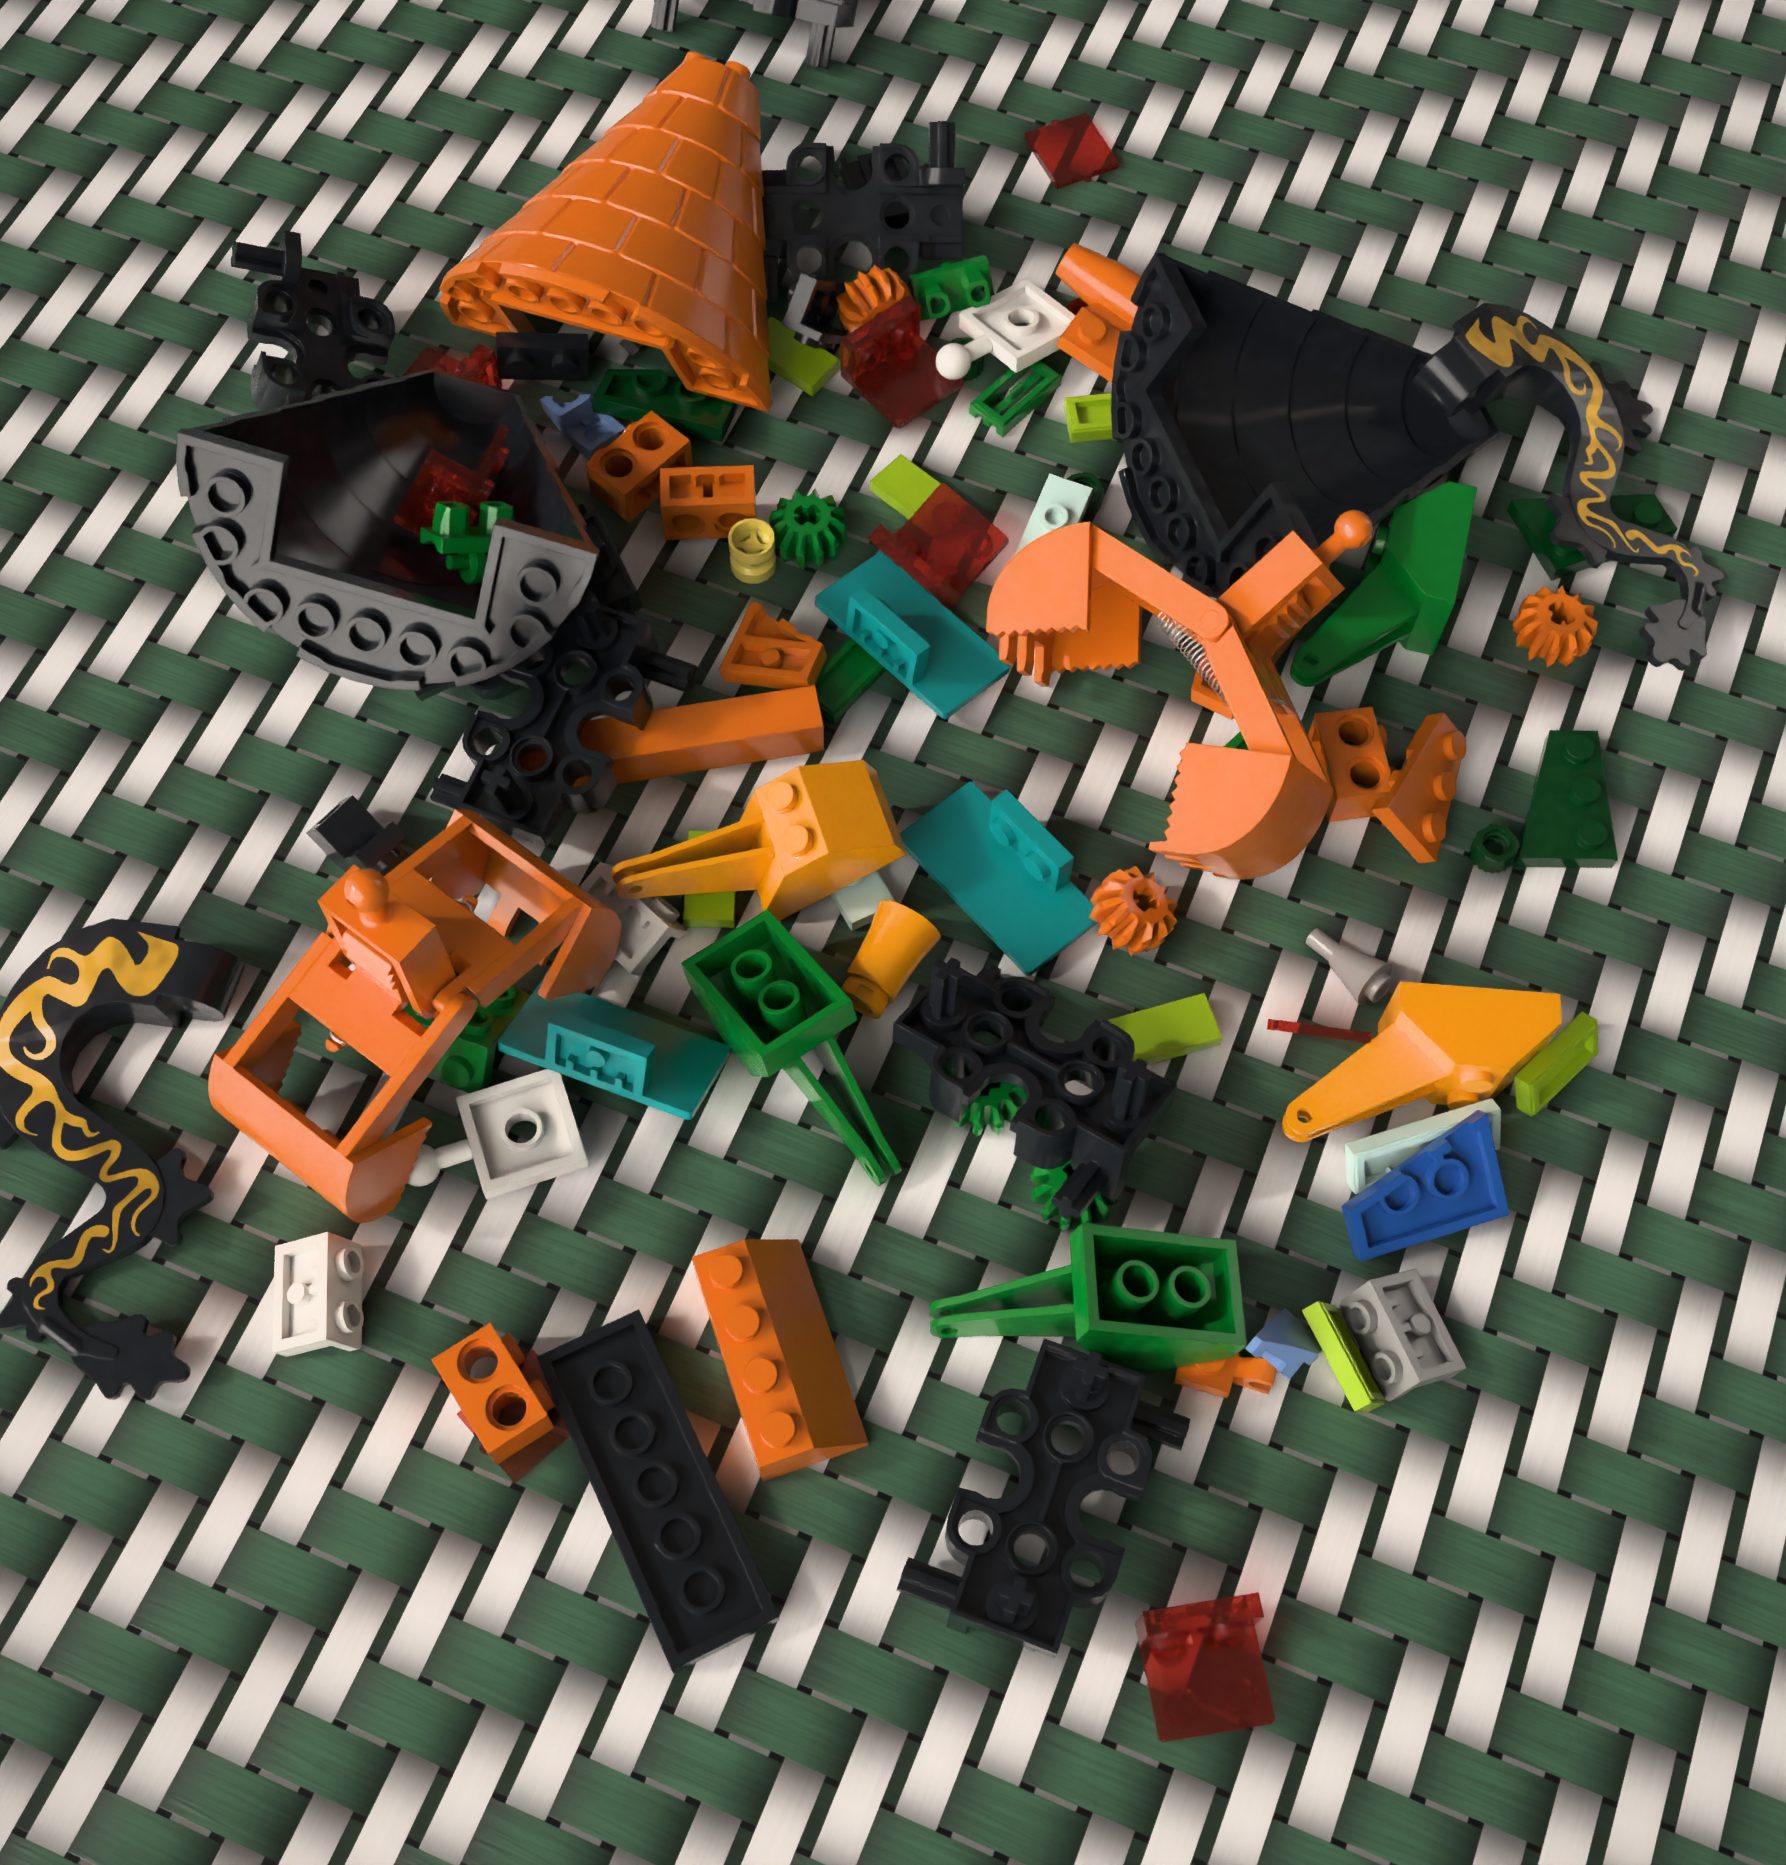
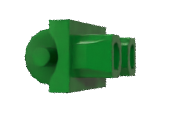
M986 255L953 264L945 261L940 263L939 268L909 276L920 321L934 320L972 306L977 308L990 304L991 296L995 295Z
M437 501L433 527H421L420 542L423 544H435L437 551L441 554L458 553V555H447V569L459 570L461 578L466 584L481 583L488 554L485 553L489 552L494 523L498 517L514 521L513 506L502 501H483L480 503L479 526H469L470 506L461 502Z

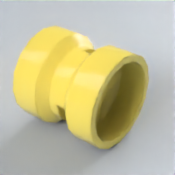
M755 518L737 522L728 534L731 571L741 582L748 584L762 583L768 580L776 569L774 531L769 524Z

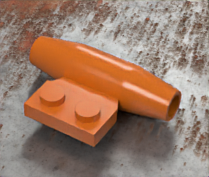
M1073 243L1062 258L1055 274L1089 306L1080 309L1061 335L1056 346L1112 383L1120 332L1131 331L1138 306H1135L1130 300L1141 275L1116 260Z

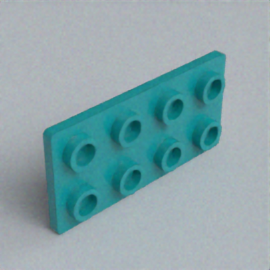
M877 553L815 596L814 604L821 612L942 719H948L1010 671L1011 665L1001 662L999 660V653L884 553Z
M968 782L900 833L906 851L1026 976L1034 974L1098 924V922L1089 918L1094 908L1093 904L1070 881L1074 857L1007 789L990 800L973 782Z
M543 980L498 1041V1050L500 1052L686 1120H691L730 1055V1047L726 1044L582 992L577 994L573 992L570 996L567 994L563 998L560 996L556 1000L553 998L548 1002L537 994Z

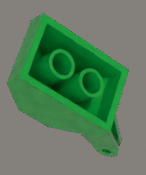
M1448 481L1399 505L1393 510L1388 527L1382 525L1378 527L1372 553H1369L1362 582L1307 642L1296 651L1290 668V675L1294 682L1304 687L1318 685L1398 641L1406 650L1433 656L1455 604L1477 487Z
M768 909L681 962L690 987L724 1043L730 1047L732 1053L752 1076L770 1077L783 1068L852 1151L870 1179L877 1186H881L886 1182V1177L872 1152L800 1058L814 1049L864 1138L880 1162L892 1176H896L902 1171L834 1038L835 1034L857 1021L852 1000Z
M1081 1223L1069 1236L1071 1265L967 1294L935 1300L929 1305V1314L935 1318L930 1322V1333L935 1337H1076V1342L1090 1353L1091 1351L1098 1352L1102 1355L1101 1359L1131 1369L1162 1371L1221 1360L1235 1356L1247 1346L1236 1240Z

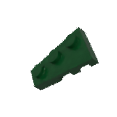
M607 369L592 398L593 412L638 422L652 410L681 433L719 442L723 441L740 405L689 391L679 377L667 376L662 369Z
M1655 494L1612 495L1609 499L1611 511L1622 521L1672 538L1677 531V527ZM1547 498L1512 499L1507 512L1551 581L1591 567L1583 554L1575 548L1556 545L1550 540L1549 534L1556 525V517L1546 507L1545 500ZM1605 558V560H1604L1603 563L1608 562V561H1611V560H1608V559Z
M1550 730L1544 740L1533 785V796L1529 811L1526 814L1522 841L1514 867L1612 868L1618 857L1598 731Z

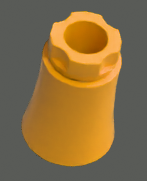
M888 900L879 902L867 935L856 957L845 973L846 980L841 987L843 992L852 1000L855 1010L867 1017L880 1019L888 1005L895 1002L903 986L919 963L941 938L939 931L930 921L916 911L897 902Z

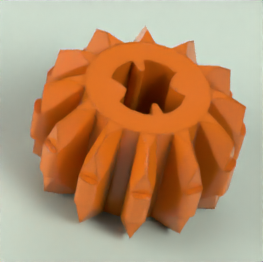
M874 265L867 274L858 271L857 279L853 282H844L846 292L836 297L839 304L837 314L841 324L849 331L853 338L857 339L860 343L869 340L875 345L883 336L891 339L892 332L896 328H905L903 319L913 313L910 306L913 297L905 282L890 267L881 270Z
M1563 585L1555 593L1543 586L1536 592L1535 596L1528 595L1520 605L1519 613H1517L1513 621L1512 630L1518 634L1516 637V647L1529 648V660L1537 656L1544 658L1547 668L1554 664L1556 660L1567 667L1576 657L1582 658L1588 652L1592 644L1591 640H1593L1597 633L1598 622L1593 619L1594 606L1582 605L1581 593L1573 597L1567 595Z
M1137 866L1125 871L1119 869L1116 872L1110 873L1102 881L1103 884L1094 891L1090 899L1094 908L1089 918L1101 925L1097 936L1107 935L1112 939L1113 950L1124 946L1131 956L1141 953L1143 950L1148 952L1151 949H1156L1165 941L1164 938L1173 930L1174 925L1177 923L1173 913L1178 904L1166 897L1169 886L1160 887L1155 882L1154 872L1143 875Z

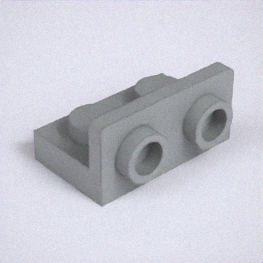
M1416 1268L1369 1280L1340 1301V1308L1387 1401L1396 1400L1414 1388L1454 1377L1466 1369Z

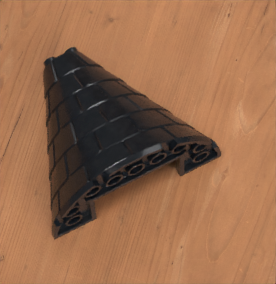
M1165 253L1154 254L1130 301L1135 306H1138L1131 331L1120 332L1111 392L1112 437L1115 440L1123 441L1127 468L1118 472L1120 482L1133 519L1145 542L1162 564L1173 563L1183 573L1182 581L1207 596L1218 599L1293 530L1310 549H1317L1334 533L1336 520L1346 511L1358 510L1364 512L1369 516L1374 527L1399 505L1411 500L1420 491L1438 481L1454 466L1464 462L1498 437L1499 431L1485 406L1473 415L1462 409L1450 418L1411 385L1413 379L1420 372L1418 366L1432 354L1367 328H1360L1316 309L1309 311L1211 270L1206 273L1175 260Z
M435 368L401 377L357 385L346 390L313 396V399L226 417L223 418V422L187 429L181 428L177 432L176 466L180 496L188 497L196 524L192 532L193 539L206 565L221 588L238 609L261 631L266 632L271 628L285 640L298 647L296 656L327 672L355 682L382 688L412 691L421 690L425 684L453 681L456 687L486 680L509 670L545 645L553 637L556 628L566 619L571 610L576 608L592 577L600 549L595 547L586 533L587 524L558 477L559 468L547 450L546 442L528 414L519 393ZM437 501L461 502L470 506L469 526H479L480 503L483 501H502L513 506L514 521L498 517L494 523L489 552L485 553L488 554L481 583L466 584L462 580L459 570L447 569V555H458V553L441 554L437 551L435 544H423L420 542L421 527H433Z

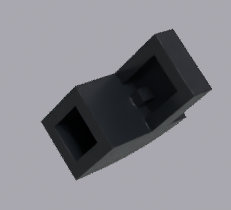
M353 795L341 800L306 832L324 853L345 872L355 864L360 869H374L384 877L408 856L407 852L399 845L406 837L393 821L380 825Z

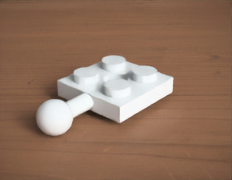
M1025 278L991 296L990 304L977 308L972 306L959 313V328L975 340L964 346L958 343L944 345L936 355V368L944 378L957 380L968 373L972 361L990 352L1017 373L1059 350L1060 348L1056 345L1076 315Z
M545 1069L456 1097L467 1139L439 1147L435 1150L428 1145L421 1144L422 1149L417 1154L418 1159L413 1164L414 1169L409 1174L410 1179L407 1184L417 1187L426 1186L437 1178L440 1169L474 1159L481 1187L487 1200L589 1167L561 1074ZM520 1121H530L537 1126L534 1137L525 1143H515L508 1138L511 1127Z

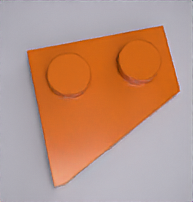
M751 602L719 671L724 682L786 690L815 685L827 655L821 642L808 634L799 633L794 625L783 618L780 621L774 620L766 614L761 604Z

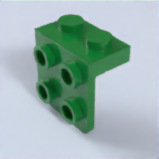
M511 986L488 1007L483 1008L477 1003L473 1017L427 1077L467 1093L490 1087L496 1045L530 995ZM410 1001L408 1006L403 1009L427 1029L435 1020V1018L425 1019L413 1010Z

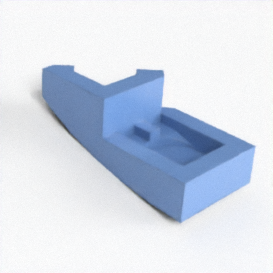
M591 394L579 395L575 401L556 403L554 396H545L540 399L542 408L547 416L571 444L589 461L596 451L606 448L622 435L626 429L611 415L593 412Z
M1286 1308L1268 1322L1245 1348L1258 1359L1262 1356L1289 1379L1304 1362L1308 1365L1312 1364L1323 1352L1313 1331Z

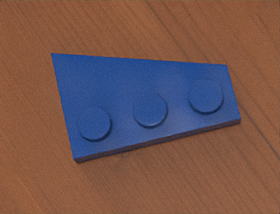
M1480 1110L1475 1111L1342 1205L1350 1245L1355 1258L1360 1261L1368 1260L1510 1215L1487 1113Z

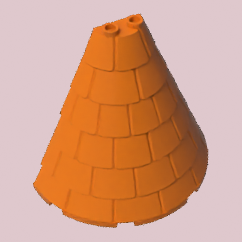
M687 52L683 63L643 98L642 103L609 128L599 141L566 166L561 175L528 200L517 214L480 244L479 248L446 273L439 288L443 292L439 302L451 324L495 337L496 332L535 333L534 327L522 313L523 311L662 349L687 390L769 412L773 402L770 399L771 388L768 358L771 356L763 251L766 250L762 205L764 188L760 153L759 91L749 81L751 75L749 69L735 61H728L726 65L708 60L699 53Z

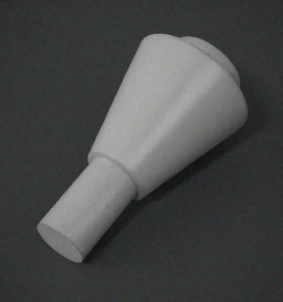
M1319 928L1314 929L1307 937L1306 944L1329 961V966L1359 1005H1364L1370 1000L1376 1003L1390 990L1393 984V978L1390 977L1392 972V965L1346 945L1341 946Z

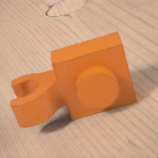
M1238 1352L1231 1358L1178 1367L1174 1384L1223 1398H1228L1232 1383L1269 1394L1271 1386L1273 1387L1277 1369L1266 1359L1240 1357Z

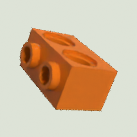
M651 410L638 422L635 421L629 424L622 435L606 448L596 451L590 461L585 464L590 493L630 523L660 497V468L693 467L690 440Z
M754 465L660 468V508L665 540L728 538L730 529L737 522L744 519H757Z
M1373 707L1316 713L1308 737L1329 783L1333 787L1331 800L1326 811L1328 822L1376 816L1371 811V808L1378 798H1385L1391 789L1387 781L1396 768L1388 764L1385 753L1387 750L1386 731L1382 724L1377 725ZM1343 740L1351 741L1354 744H1356V746L1349 745L1345 743ZM1354 782H1361L1368 786V788L1359 787Z
M488 1323L431 1359L496 1466L554 1429L546 1412L554 1408L555 1405L538 1378L529 1384L524 1378L518 1366L527 1360L510 1332L499 1337L492 1324ZM493 1357L498 1360L496 1370L489 1377L475 1379L470 1376L472 1366L479 1359ZM522 1403L526 1405L525 1416L519 1423L512 1426H504L498 1423L500 1412L508 1404Z

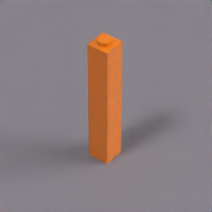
M815 685L652 710L643 731L639 730L638 727L618 721L613 717L593 719L585 723L579 736L583 747L588 750L598 751L612 758L614 765L611 770L618 781L617 784L824 751V728ZM543 750L530 751L522 760V768L527 771L538 770L545 764L547 753ZM591 776L580 777L575 781L573 787L585 785Z

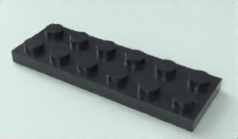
M638 1309L537 1356V1360L673 1674L779 1621L778 1613L640 1310Z

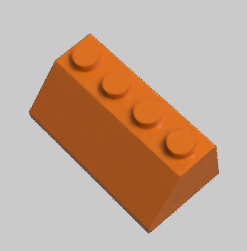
M747 1239L693 1256L692 1261L696 1278L762 1482L868 1446L869 1442L799 1239Z

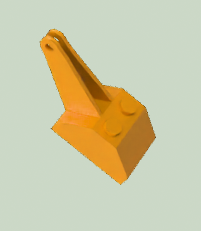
M864 760L797 766L755 789L739 822L660 851L622 861L611 869V876L613 881L617 883L615 889L618 897L624 900L655 896L757 890L763 910L768 909L778 921H781L907 855L877 771Z
M1400 981L1378 1022V1035L1293 1100L1282 1118V1129L1291 1140L1295 1142H1308L1331 1131L1426 1098L1431 1104L1447 1105L1451 1110L1490 1098L1494 1099L1514 1081V1076L1547 1045L1562 1024L1560 994ZM1298 1118L1305 1119L1307 1123L1299 1121Z

